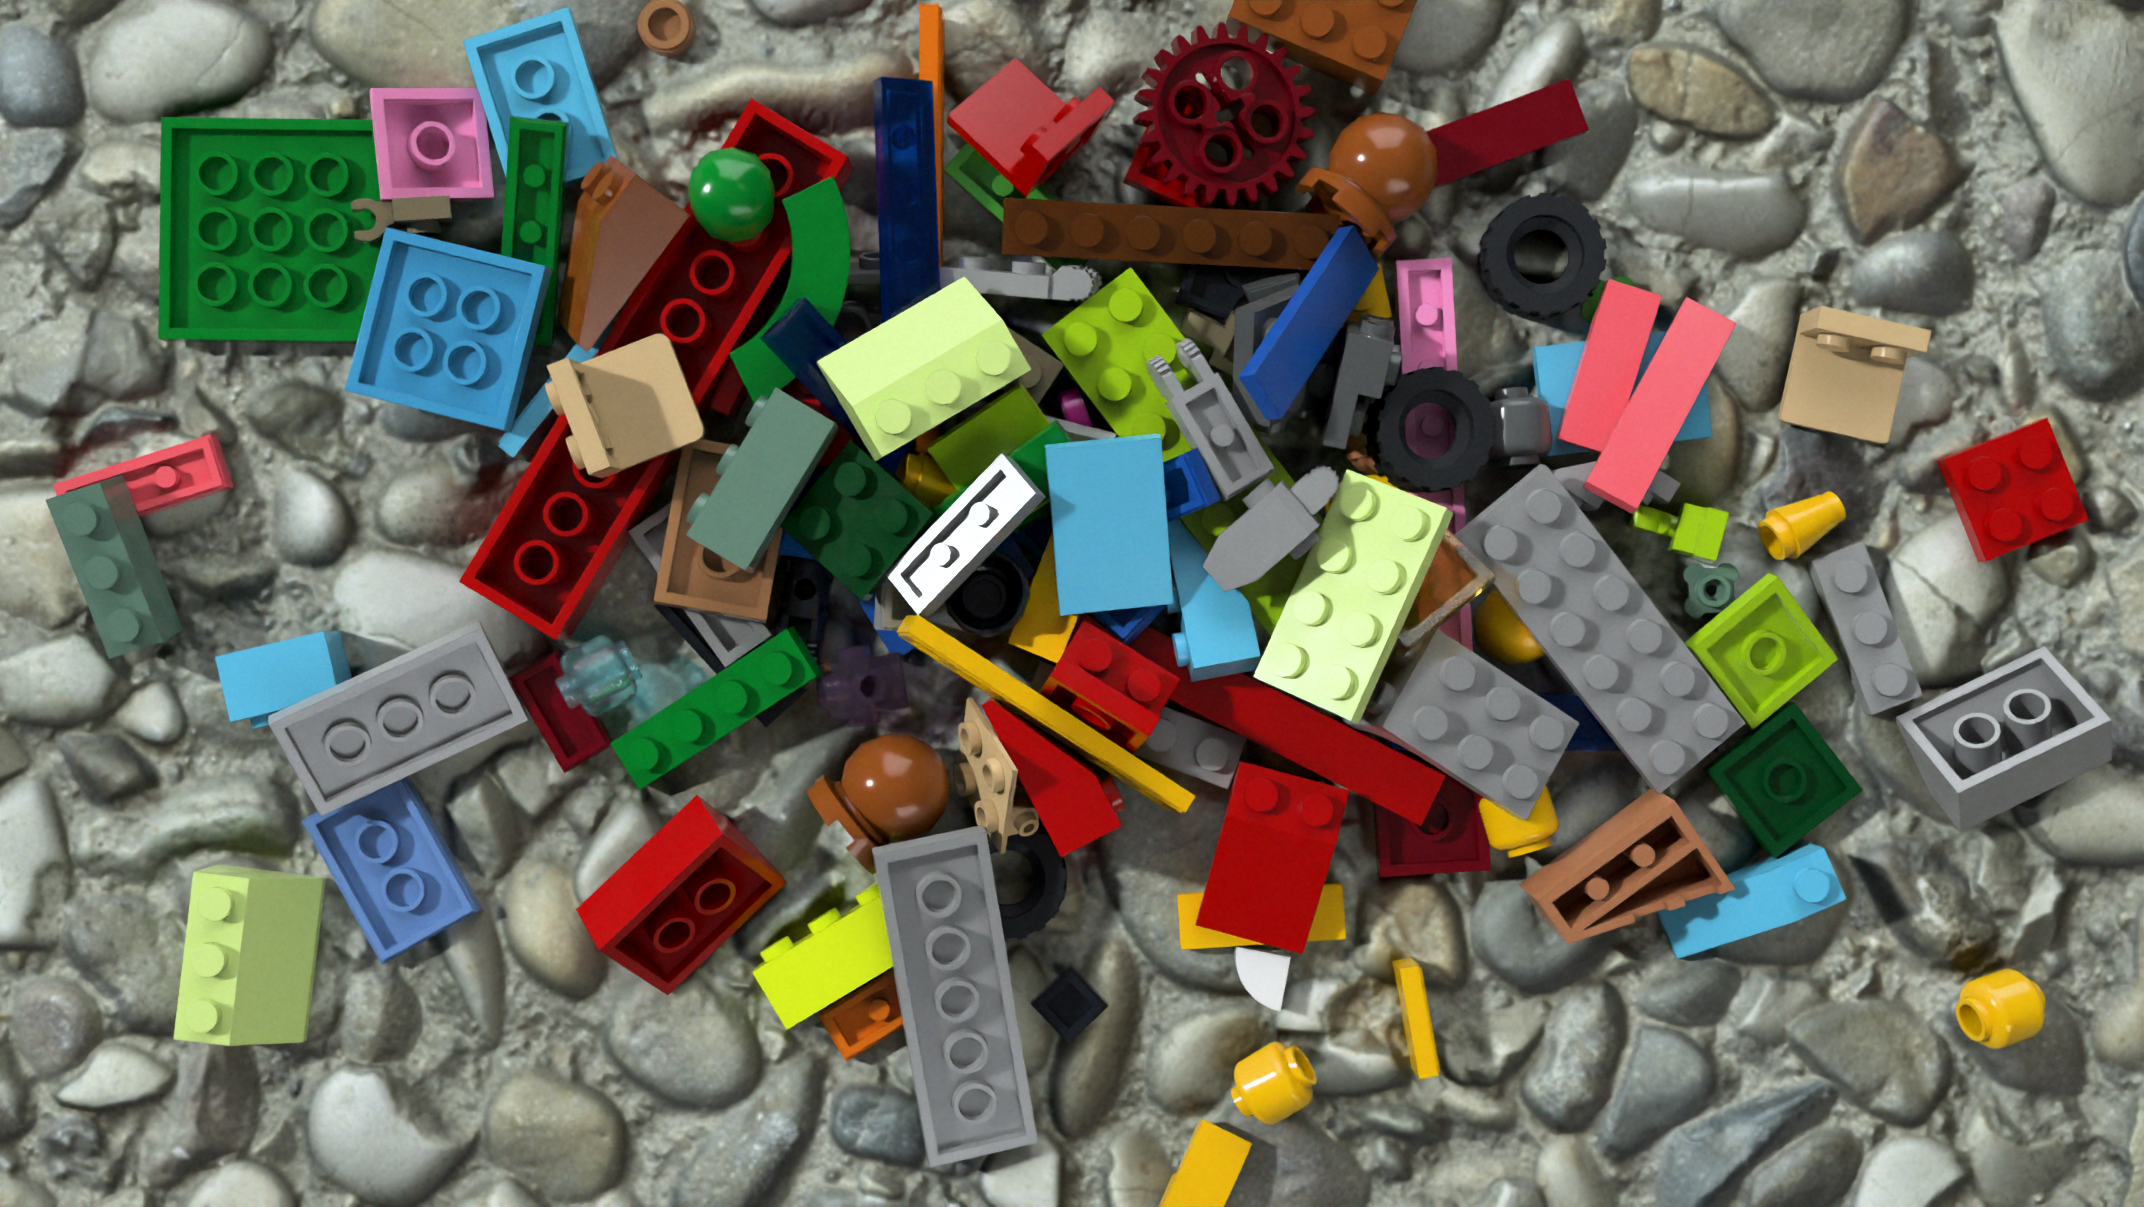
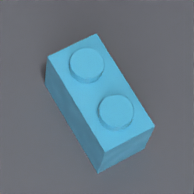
M322 631L215 657L230 722L250 719L252 729L269 726V715L352 678L341 631Z

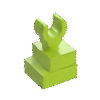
M1683 503L1679 508L1678 515L1674 516L1654 508L1639 505L1638 509L1631 514L1628 528L1670 537L1671 541L1668 551L1688 556L1690 560L1712 564L1716 562L1729 512Z

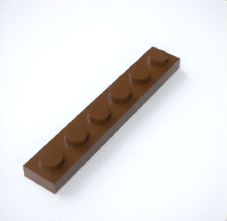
M1004 198L1002 254L1311 270L1338 230L1340 215Z

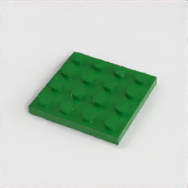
M161 117L158 339L174 342L357 343L383 240L382 237L379 241L371 244H362L355 241L354 231H368L372 229L376 224V219L369 212L353 213L351 202L361 198L381 202L372 120Z

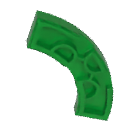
M833 176L781 200L789 223L792 240L791 274L787 289L780 305L765 326L753 338L729 353L754 404L761 395L768 398L775 388L782 389L811 362L833 329L841 310L850 269V236L842 196Z

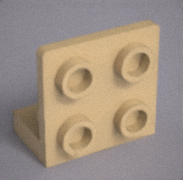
M1819 306L1802 313L1799 319L1778 420L1782 423L1876 444L1887 443L1891 433L1907 358L1927 353L1932 330L1825 306Z

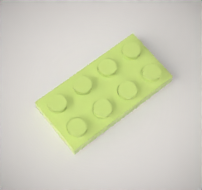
M1347 469L1318 532L1321 539L1312 546L1253 677L1359 724L1454 513L1443 506Z

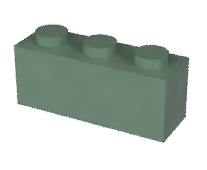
M778 388L774 389L770 398L761 395L755 402L745 421V424L751 427L740 447L732 444L726 450L715 472L722 477L710 496L703 492L697 498L686 518V522L692 525L686 536L753 574L780 526L785 521L840 430L835 422Z
M123 475L46 499L109 659L161 643L184 630Z

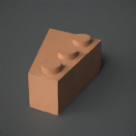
M1652 789L1648 790L1519 884L1549 928L1567 944L1635 923V918L1659 910L1667 909L1672 911L1686 906L1685 902L1714 892L1720 895L1736 890L1675 800L1663 793L1658 794Z

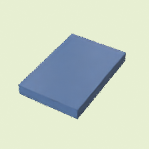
M409 776L323 816H320L317 811L301 820L382 965L483 909Z

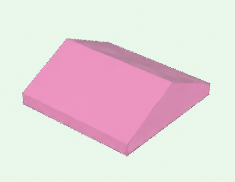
M371 88L369 90L381 202L392 201V198L449 195L450 204L492 200L495 198L486 113L478 88Z

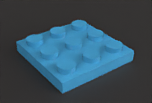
M386 227L344 391L511 432L552 269L544 265Z

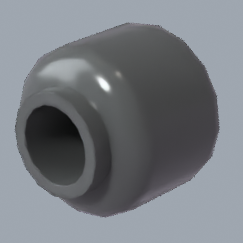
M1512 387L1494 391L1495 401L1490 402L1489 408L1492 416L1495 415L1496 426L1493 427V437H1496L1494 448H1491L1488 457L1490 458L1488 461L1496 463V470H1518L1537 467L1541 464L1540 457L1548 454L1553 444L1548 403L1537 397H1528V389L1526 387Z

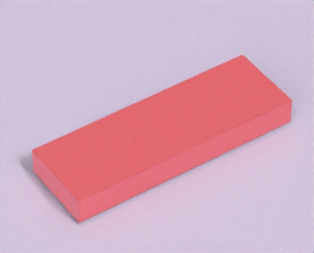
M1611 279L1604 282L1554 440L1601 454L1629 402L1662 298L1661 295Z
M212 434L53 484L56 496L123 475L139 518L234 488L218 436Z

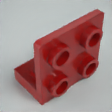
M1013 59L952 110L946 121L951 128L1027 197L1093 138L1116 101L1099 86L1083 101L1074 96L1065 104L1019 60Z

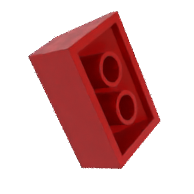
M696 795L587 898L576 911L600 952L664 994L669 995L775 895L787 881L726 816Z

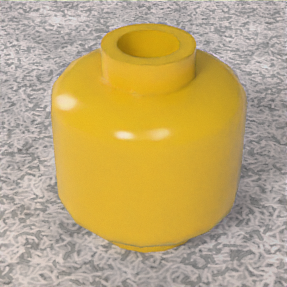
M1545 785L1527 820L1511 816L1485 798L1480 800L1479 810L1489 843L1494 849L1500 851L1507 850L1509 858L1552 845L1550 836L1558 831L1559 820L1547 785Z
M2007 968L1968 981L1960 991L1959 1001L1956 1004V1016L1961 1029L1971 1040L1991 1049H2000L2032 1038L2039 1033L2044 1024L2046 1000L2041 988L2035 982L2029 980L2023 973Z
M1274 1041L1236 1064L1234 1069L1236 1086L1231 1089V1095L1237 1108L1245 1117L1255 1116L1264 1124L1275 1125L1306 1107L1312 1101V1086L1317 1083V1078L1310 1061L1302 1050L1295 1045L1288 1047L1281 1042Z

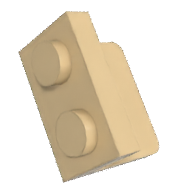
M664 334L651 335L582 363L568 357L547 365L552 379L551 382L545 384L548 398L558 416L566 415L573 435L566 437L570 455L579 470L586 468L589 475L605 478L698 442L704 437L705 427L671 340Z

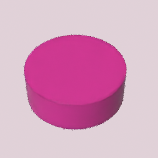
M1078 386L1060 391L1057 399L1064 420L1092 427Z

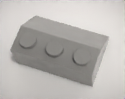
M2045 646L1896 717L1897 726L1930 794L1961 832L2112 760V719Z

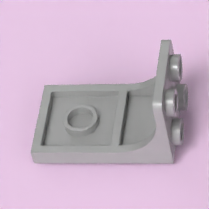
M1437 628L1401 629L1359 724L1342 718V723L1352 729L1374 733L1410 750L1503 811L1521 820H1527L1579 725L1578 721Z

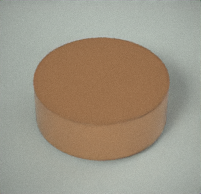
M652 0L642 9L638 18V31L641 39L657 55L664 57L677 56L685 52L693 43L696 34L695 21L687 7L678 0Z

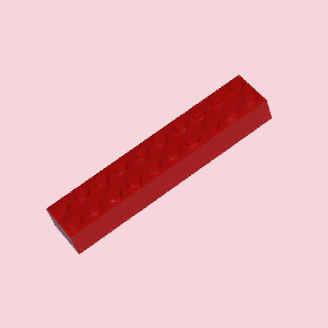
M752 98L721 149L734 147L754 153L770 170V176L775 189L774 216L771 222L755 238L735 243L711 237L697 222L689 201L684 211L690 216L641 280L595 356L603 355L654 334H664L672 342L702 420L711 406L709 403L731 361L729 353L745 344L754 336L790 276L792 240L789 223L781 200L831 176L834 177L841 192L854 170L847 155ZM560 415L459 582L554 640L570 639L631 539L628 531L642 521L680 458L682 448L608 477H595L589 475L586 468L579 470L575 465L566 442V437L573 435L566 415Z

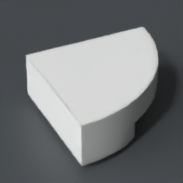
M1235 946V966L1245 989L1259 1003L1273 1010L1281 1011L1291 959L1290 955L1248 946Z

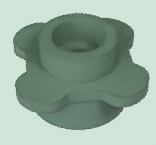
M1699 563L1687 566L1683 572V579L1685 581L1684 595L1686 599L1683 602L1684 611L1690 617L1699 618L1704 613L1719 614L1736 600L1734 597V583L1739 578L1736 567L1730 563H1722L1717 568H1704ZM1709 585H1713L1716 589L1715 594L1712 596L1706 592V588Z

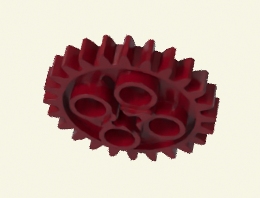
M1219 22L1213 29L1211 39H1209L1206 31L1200 25L1191 32V44L1179 34L1171 42L1174 55L1161 49L1154 57L1160 70L1147 68L1142 74L1141 78L1153 89L1139 90L1134 96L1136 102L1148 107V110L1138 113L1133 118V124L1148 127L1149 131L1136 143L1138 147L1153 146L1156 154L1146 164L1148 168L1164 164L1168 169L1161 181L1163 186L1171 183L1176 178L1183 182L1180 189V198L1185 199L1197 189L1200 190L1202 207H1207L1211 204L1216 194H1219L1223 208L1229 209L1235 205L1237 193H1239L1242 201L1248 206L1257 201V188L1268 197L1278 190L1274 177L1286 182L1295 175L1287 162L1299 164L1306 158L1307 154L1296 143L1307 142L1313 138L1314 132L1300 124L1302 121L1313 116L1315 109L1301 106L1299 100L1311 91V87L1308 85H1294L1292 79L1300 72L1302 67L1300 64L1286 69L1283 67L1281 62L1287 52L1285 46L1279 48L1273 54L1266 51L1268 34L1264 33L1254 43L1248 42L1247 25H1242L1233 37L1229 38L1225 23ZM1222 66H1230L1240 73L1243 80L1241 90L1232 89L1223 82L1221 77ZM1199 73L1204 76L1205 85L1196 80V74ZM1185 95L1195 102L1197 107L1196 119H1187L1177 112L1175 96ZM1228 109L1232 113L1233 118L1220 124L1215 114L1218 111L1222 112ZM1253 113L1264 115L1272 125L1271 138H1264L1253 130L1251 125ZM1208 142L1217 143L1225 150L1227 154L1226 167H1217L1208 161L1205 154V146ZM1243 147L1251 151V159H1247L1244 156Z

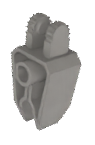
M1317 465L1316 469H1311L1310 474L1306 473L1292 487H1289L1283 479L1274 485L1269 478H1266L1242 500L1249 509L1219 535L1203 564L1204 569L1227 592L1257 581L1288 553L1294 560H1297L1321 539L1315 531L1320 526V521L1314 514L1329 502V497H1334L1335 492H1338L1337 487L1340 486V482L1338 481L1339 476L1336 475V470L1333 471L1331 466L1325 467L1323 465V467H1319Z

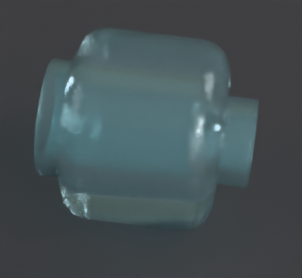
M599 635L562 655L560 666L564 675L555 679V682L570 709L581 705L586 714L597 717L634 698L637 693L636 681L643 677L623 639L614 642L607 635Z

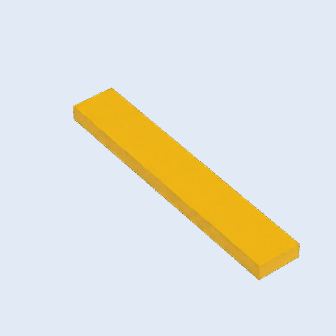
M906 615L896 631L899 633L898 636L1163 809L1177 813H1186L1194 800L1195 795L919 615Z

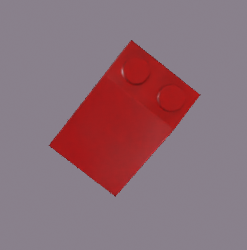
M991 697L981 705L1001 744L1018 769V777L1060 857L1122 826L1118 812L1125 809L1126 806L1110 774L1100 778L1094 766L995 698Z
M1240 761L1234 773L1195 925L1303 954L1335 850L1350 790Z

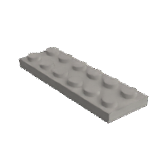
M1539 464L1453 535L1454 539L1653 791L1661 794L1746 724L1546 465Z
M979 825L872 848L925 1151L930 1168L1038 1143L987 832L984 826Z

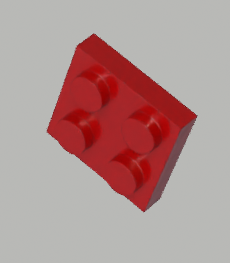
M2048 418L2038 419L1937 460L1978 562L1989 561L2089 520Z

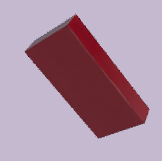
M555 650L509 677L564 773L569 772L612 747L610 744L613 742L612 737L561 650Z

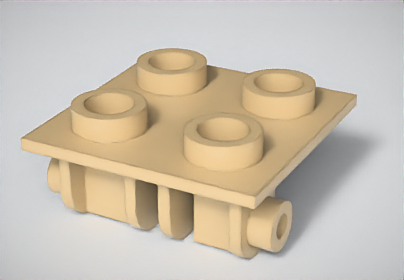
M969 697L966 702L964 722L960 723L958 728L961 747L959 762L953 767V781L958 794L961 797L966 796L975 811L977 825L984 826L998 852L1004 854L1006 852L1008 836L1020 834L1026 837L1034 834L1039 828L1038 820L1040 817L1031 799L1026 795L1023 785L1019 783L1017 777L1018 769L973 697Z

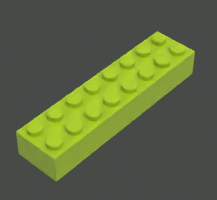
M1130 267L1041 335L1042 343L1055 359L1064 364V372L1073 384L1078 386L1080 393L1108 430L1116 433V438L1159 433L1162 441L1163 462H1166L1192 449L1165 405L1168 401L1159 393L1154 381L1148 374L1146 363L1153 357L1160 355L1161 358L1163 357L1167 361L1184 391L1197 385V383L1189 377L1176 352V344L1185 340V337ZM1249 422L1250 428L1275 468V472L1224 502L1220 500L1178 518L1208 555L1219 535L1249 509L1242 500L1266 478H1269L1274 485L1282 479L1289 487L1295 484L1294 480ZM1317 512L1314 515L1320 521V526L1315 529L1318 534L1324 520ZM1311 548L1297 560H1294L1288 553L1257 581L1237 588L1248 600L1252 618L1268 640H1270Z

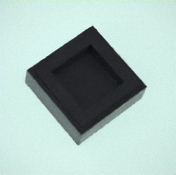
M1069 964L1031 1000V1005L1068 1044L1109 1006L1108 1002L1072 964Z

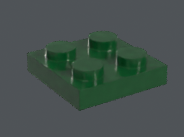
M850 440L780 527L861 601H869L888 578L886 573L922 537L940 514L881 461L877 460L875 462L870 452L858 441Z
M1787 702L1754 730H1751L1702 768V771L1762 848L1773 858H1777L1863 791L1794 702Z

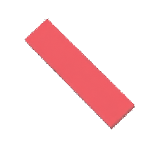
M1688 297L1685 298L1585 481L1583 488L1631 514L1638 509L1732 333L1736 322Z

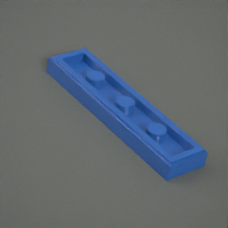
M1354 225L1338 228L1239 375L1241 382L1266 420L1283 418L1380 269Z

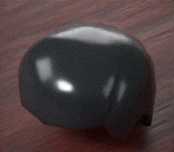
M994 550L945 601L947 613L965 632L984 637L1004 633L1014 627L1024 616L1030 599L1027 575L1011 556Z

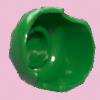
M734 147L714 150L699 159L698 165L693 167L688 190L691 209L697 222L711 237L735 243L755 238L771 222L774 216V183L770 176V170L754 153Z

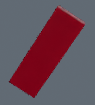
M1570 78L1426 131L1437 149L1438 178L1432 190L1585 134L1589 129Z

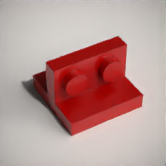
M1083 620L1039 691V694L1133 754L1151 735L1161 718L1159 714L1180 681V678L1086 620Z

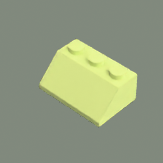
M965 276L816 362L875 462L1032 370L1002 318Z
M219 864L193 872L173 1039L225 1046L300 1043L307 1040L326 877Z

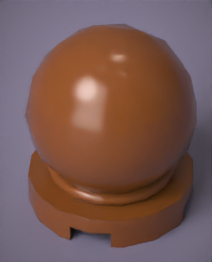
M1376 112L1361 116L1342 130L1329 153L1328 171L1323 168L1311 167L1297 184L1295 190L1303 195L1306 192L1311 195L1312 198L1306 204V208L1312 214L1340 215L1339 228L1354 225L1363 241L1368 244L1367 248L1373 258H1380L1397 238L1394 228L1390 223L1408 219L1427 202L1438 178L1437 149L1422 126L1400 114Z
M908 733L884 734L860 744L845 762L841 782L833 781L830 777L823 774L815 780V784L806 793L828 826L838 819L844 829L854 839V842L847 846L846 849L868 872L874 875L876 871L872 848L894 842L917 839L931 832L945 812L952 787L940 753L928 743Z

